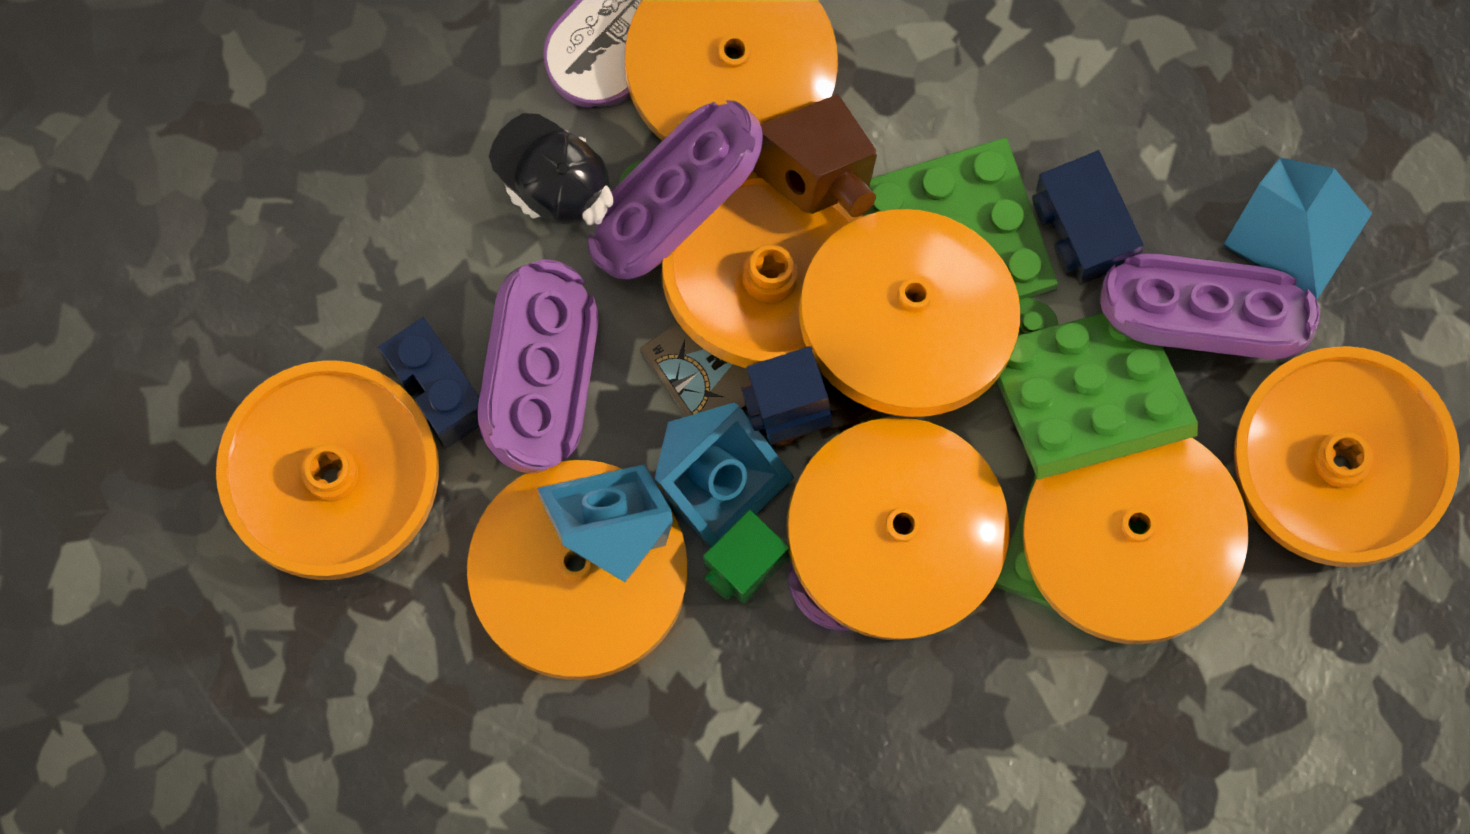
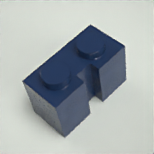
M1100 150L1039 175L1036 188L1037 194L1032 195L1035 210L1043 225L1051 223L1052 227L1057 229L1061 238L1060 241L1054 243L1057 258L1066 273L1074 272L1079 285L1106 275L1114 265L1116 268L1124 264L1126 258L1142 253L1144 244Z
M424 316L378 346L386 365L402 388L411 397L422 391V394L414 400L445 450L479 428V395Z
M811 346L746 366L751 384L741 387L745 405L754 431L765 429L770 445L833 425L828 396Z

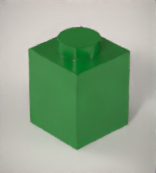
M749 509L703 555L704 567L709 571L704 576V579L725 600L734 595L744 605L790 559V547Z

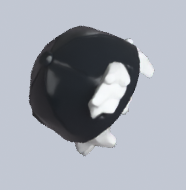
M522 113L510 120L499 131L493 141L489 153L492 169L504 182L506 191L511 196L512 204L521 206L524 214L531 215L530 218L543 217L556 224H572L586 221L587 225L601 224L607 212V207L613 205V196L609 189V176L605 163L586 143L585 138L569 133L540 114Z

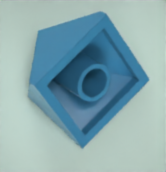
M1279 158L1258 185L1223 247L1253 266L1272 268L1287 273L1297 279L1295 286L1301 288L1304 293H1306L1308 288L1316 300H1318L1371 217L1372 212L1335 168Z
M733 402L668 422L654 480L669 507L711 548L749 509L756 515L794 476L759 431H754L751 420L741 407Z
M645 464L538 488L539 499L563 546L623 582L627 581L651 549L666 546L673 522L672 511Z

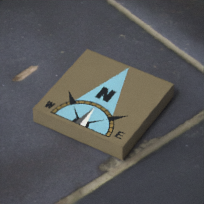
M678 323L640 347L641 354L685 417L733 402L739 405L743 411L747 409L741 390L742 386L751 384L747 368L733 365L710 354L695 343Z

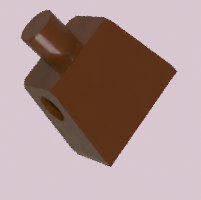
M838 94L760 124L763 132L762 149L752 171L803 212L814 214L839 203L851 217H859L873 206L876 195L869 186L877 158L876 149Z

